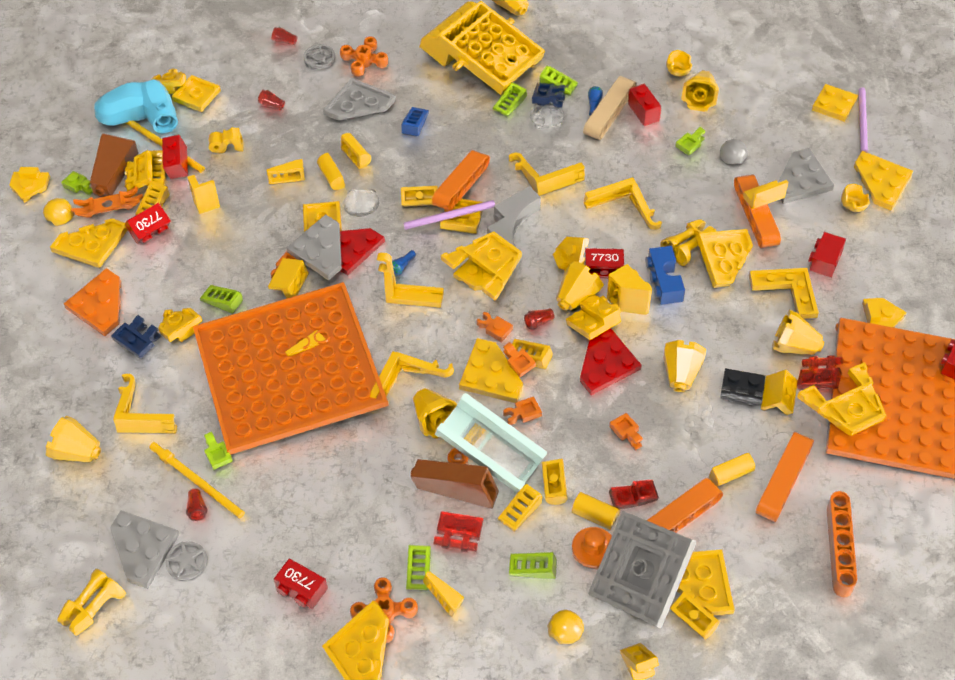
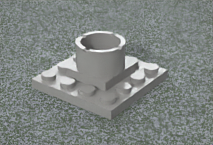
M622 511L588 594L656 627L662 628L697 542Z

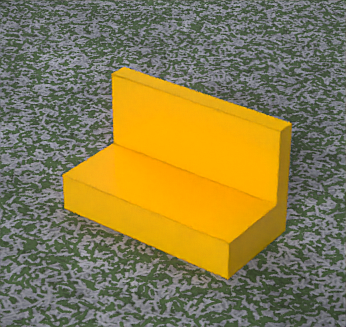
M195 175L187 177L193 202L199 214L220 207L214 180L199 184Z
M775 180L744 191L743 197L752 209L785 198L788 181L784 180L778 183Z
M283 258L268 288L283 291L286 299L297 296L309 274L303 260Z
M786 369L766 376L761 404L763 411L778 407L785 415L793 413L798 380Z

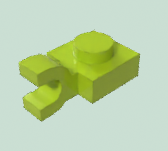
M699 127L692 135L687 132L676 142L675 147L690 156L701 146V142L705 140V137L702 136L705 130Z
M75 171L71 172L61 182L64 188L74 193H77L79 190L89 196L93 193L92 188L89 186L90 180H87V177Z
M212 431L204 435L208 446L204 452L213 470L233 462L230 453L227 452L224 441L217 444Z

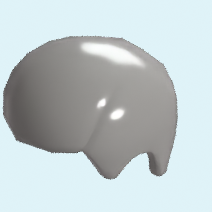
M731 139L726 141L720 149L721 159L726 164H742L748 156L746 145L741 140Z

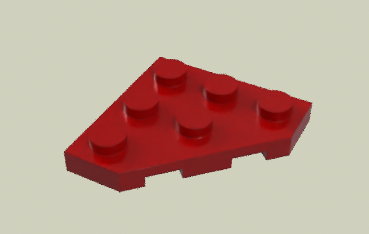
M371 228L340 231L342 263L340 271L347 276L351 274L385 242V237Z
M610 328L589 340L580 382L589 394L593 395L641 370L642 365Z

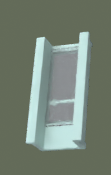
M464 393L455 409L444 423L438 426L435 433L437 437L444 439L479 466H487L491 475L512 489L515 494L521 490L548 453L467 393Z

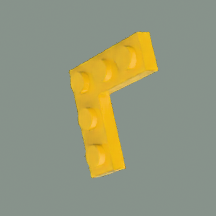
M807 268L750 271L749 279L752 291L791 289L796 313L803 319L818 318L819 312Z

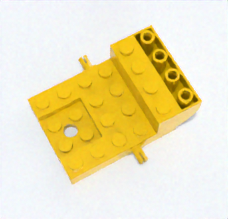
M468 1L427 33L421 39L419 46L444 67L456 59L457 62L452 65L455 71H458L462 66L466 67L500 95L527 69L533 68L538 64L545 53L544 49L512 25L514 24L512 18L505 20L482 1L478 3ZM507 59H513L515 62H510Z

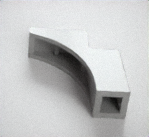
M529 186L496 204L493 215L496 223L487 227V234L496 232L515 246L513 238L516 230L525 219L540 210L541 197Z

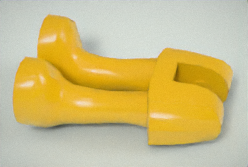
M702 219L694 220L687 223V230L663 239L660 247L672 246L676 262L681 266H685L691 260V251L699 246L696 236L699 233L716 232V229L712 226L704 229L705 221ZM691 238V240L687 241V242L684 243V244H681V243L684 242L685 240Z
M95 568L91 573L90 581L74 602L71 600L66 601L58 615L57 621L63 626L70 625L69 631L77 636L94 622L92 618L108 599L113 597L120 600L127 593L113 579L108 578L105 573ZM102 588L94 597V599L90 602V604L84 609V605L93 596V594L98 589Z

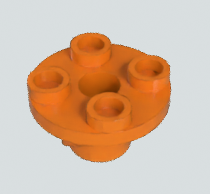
M598 527L582 529L573 539L572 556L581 565L598 570L612 535Z

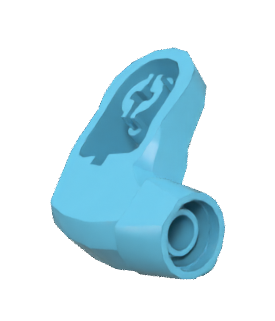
M155 79L146 82H129L99 97L94 104L96 119L105 125L115 126L130 120L139 121L147 118L153 129L163 134L173 131L178 124L176 110L172 104L170 94L166 87Z

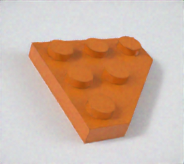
M106 268L63 303L65 308L103 336H106L119 325L120 277Z

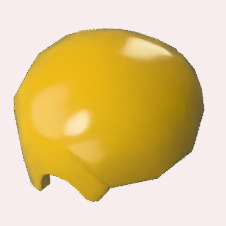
M672 51L666 61L667 70L672 75L678 77L688 75L693 65L690 62L691 56L684 51Z
M848 184L842 192L841 203L852 212H861L869 206V194L862 192L861 185Z
M54 198L48 201L43 209V215L48 222L51 221L55 226L69 222L74 213L71 211L72 206L70 203L62 198Z
M560 610L551 617L547 625L548 635L559 644H573L580 639L584 631L583 621L571 610Z

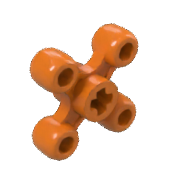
M372 36L366 37L364 45L358 46L356 50L350 45H343L340 48L341 59L344 61L356 60L351 64V72L355 77L362 76L365 71L364 68L370 67L372 63L376 64L379 68H385L388 65L386 53H372L377 49V41Z
M382 577L378 578L374 583V591L378 596L375 601L389 618L386 643H390L394 638V629L390 624L394 617L401 615L405 618H413L418 612V605L413 598H405L402 602H393L389 598L392 592L391 582L389 579ZM362 602L354 603L350 608L351 618L353 619L358 614L357 612L362 611L367 605Z

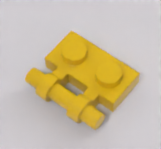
M146 150L135 156L134 163L131 161L127 162V167H125V175L127 176L125 180L126 192L134 187L139 189L152 182V153Z

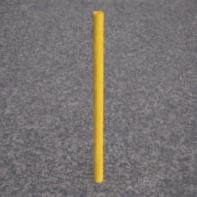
M130 120L126 122L127 125L162 147V139L135 121ZM187 156L189 166L200 173L205 170L204 166Z

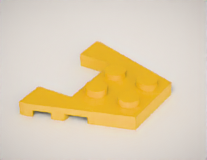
M491 232L473 240L472 244L465 247L461 245L455 248L456 251L449 254L447 252L443 253L441 260L454 269L466 258H469L492 275L493 278L482 286V292L495 301L521 259L522 251L496 232Z
M865 362L850 368L848 371V375L858 386L853 390L829 401L825 400L814 385L798 392L797 395L799 400L849 436L884 421L886 417L880 398L872 386V378L867 373L868 368Z

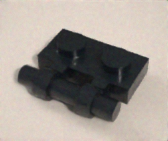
M725 368L722 389L724 390H721L720 398L728 399L730 402L735 400L747 402V405H761L763 397L760 396L763 395L766 375Z

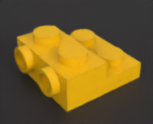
M593 295L580 303V311L566 318V323L569 327L587 339L592 340L621 322V310L616 303H608L605 296Z

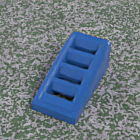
M412 107L401 124L402 134L419 137L429 110Z

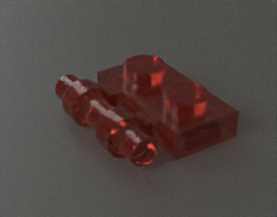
M829 355L826 358L813 356L809 357V359H802V366L809 368L800 370L797 381L799 391L813 385L817 390L838 389L842 371L840 367L836 368V365H843V357ZM819 366H826V368L818 369Z
M441 511L437 534L444 536H435L433 544L442 546L443 549H449L450 547L461 549V552H477L478 543L471 542V540L480 541L484 520L480 517ZM452 537H457V538H463V540H456V539H451V538H452Z

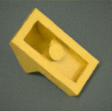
M642 643L620 650L633 680H643L655 675L653 667L659 666L657 656Z

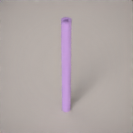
M859 88L861 152L868 153L865 88Z
M491 200L404 222V228L407 230L494 208L495 202Z

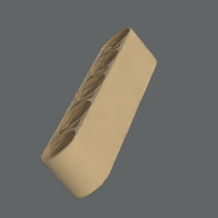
M619 76L587 120L583 134L601 140L627 104L629 89L636 87L637 82Z

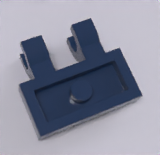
M537 83L532 95V103L544 106L552 102L555 107L562 108V101L565 100V95L559 91H565V85L554 86V84Z
M137 315L130 325L123 323L111 337L119 345L141 359L154 347L153 342L160 339L161 335L157 333L158 328L154 325H151L142 335L140 332H143L147 325L143 323L145 321L144 318Z

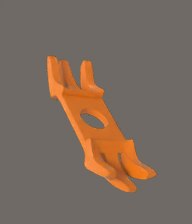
M134 187L127 192L119 191V194L95 199L92 197L86 200L73 199L74 204L82 206V208H72L71 211L77 216L91 218L92 215L123 208L129 210L140 202L143 194L133 197L138 192V188ZM105 201L113 202L109 207L102 206Z

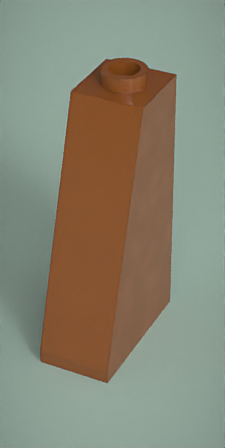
M102 133L90 179L94 195L105 197L114 194L125 176L127 162H133L134 157L138 155L135 140Z
M417 459L415 466L411 470L410 477L417 489L493 509L499 493L487 466Z

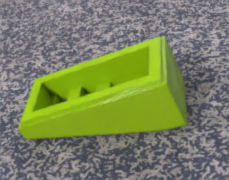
M546 66L540 74L539 83L554 84V86L569 85L568 88L565 87V91H559L567 95H571L578 85V82L550 66Z
M512 82L494 105L493 110L508 117L527 97V90Z
M210 285L200 297V301L233 314L242 303L243 298L242 293L239 291Z
M408 545L406 590L429 591L425 584H411V579L424 580L425 575H412V571L425 572V574L430 571L431 546ZM413 555H426V559H415ZM412 563H423L425 567H412Z
M553 552L510 554V576L556 579L557 558ZM518 561H522L521 569H517ZM527 561L530 562V569H527ZM536 562H539V568H536Z

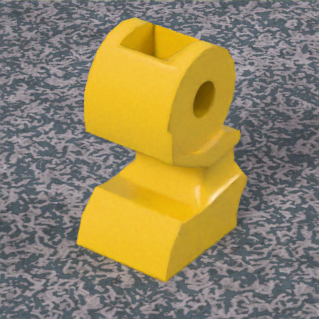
M231 127L229 130H223V133L212 132L209 135L210 151L225 153L228 144H232L236 151L243 152V138L240 128Z

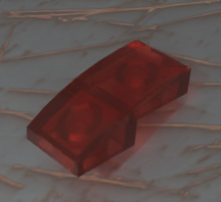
M653 480L633 481L631 486L611 487L609 490L612 504L618 509L637 507L659 499Z

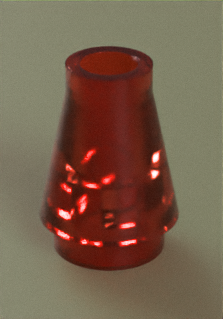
M275 27L271 40L275 41V43L295 45L297 35L281 27Z
M262 90L259 94L258 103L261 106L279 110L283 109L285 101L271 91Z
M551 308L532 310L524 315V322L527 328L535 330L548 321L553 320L555 315Z
M191 489L188 492L186 515L192 521H200L205 518L208 509L202 498L201 491L199 489Z

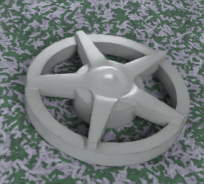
M313 45L304 53V62L311 69L329 68L335 61V51L328 45ZM318 49L313 54H309L311 51ZM321 49L329 50L331 53H327V54H326V53H325L323 50H321ZM332 57V59L327 63L326 59ZM307 58L314 60L312 64L307 60Z
M187 541L175 545L168 552L165 564L172 577L178 580H190L199 576L204 571L208 559L205 549L200 544ZM185 547H195L199 550L191 553ZM182 548V553L179 556L172 557L178 549ZM202 553L203 563L199 567L196 564L195 558ZM170 562L178 563L179 569L177 574L171 570ZM192 568L197 570L189 575H181L184 570Z

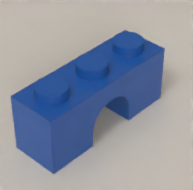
M672 246L650 248L645 262L646 267L650 268L651 283L655 284V297L659 298L660 305L683 302L685 287L681 275L671 276L667 274L673 273L675 270L676 258Z

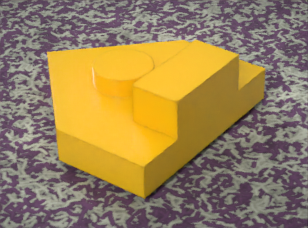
M172 68L162 76L158 74L153 76L152 79L160 81L166 87L169 94H174L187 78L185 73L178 72L177 69Z
M20 167L19 172H13L9 186L25 203L31 200L30 197L33 195L41 194L47 190L50 174L49 172H40L38 167Z
M566 236L553 253L558 268L565 271L573 261L584 264L585 258H583L585 247L588 246L589 239Z
M470 259L453 273L455 279L468 284V287L474 291L482 290V286L493 278L492 275Z
M884 298L863 299L862 302L867 323L895 328L907 313Z
M183 308L182 311L174 312L172 309L165 310L163 321L160 323L158 330L169 342L175 339L183 342L195 334L193 326L198 325L203 320L191 308Z

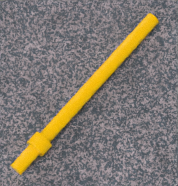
M156 442L151 443L149 448L159 456L161 461L173 466L239 519L244 516L245 512L177 460L171 451L163 449Z

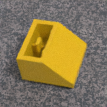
M628 264L610 273L607 300L611 304L616 303L621 312L647 315L650 309L652 294L650 284L645 282L638 272Z

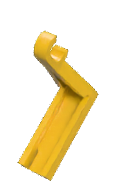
M515 152L509 155V161H519L515 164V170L523 172L530 186L539 196L585 180V166L581 162L539 177V174L530 166L522 154Z
M633 177L585 193L584 206L586 209L630 195L629 199L650 229L657 230L662 225L661 221L655 223L651 220L650 217L654 216L655 210H649Z
M378 253L376 260L386 262V264H379L378 271L384 272L386 303L441 308L444 288L396 284L392 257L387 253Z
M392 351L379 378L387 397L401 369L405 372L430 374L447 378L453 374L454 368L451 363L447 369H439L437 360L429 363ZM377 383L372 388L370 397L375 399L380 392Z
M123 374V381L129 382V385L118 388L121 397L113 418L117 432L176 434L177 425L174 422V414L130 413L136 382L132 374Z

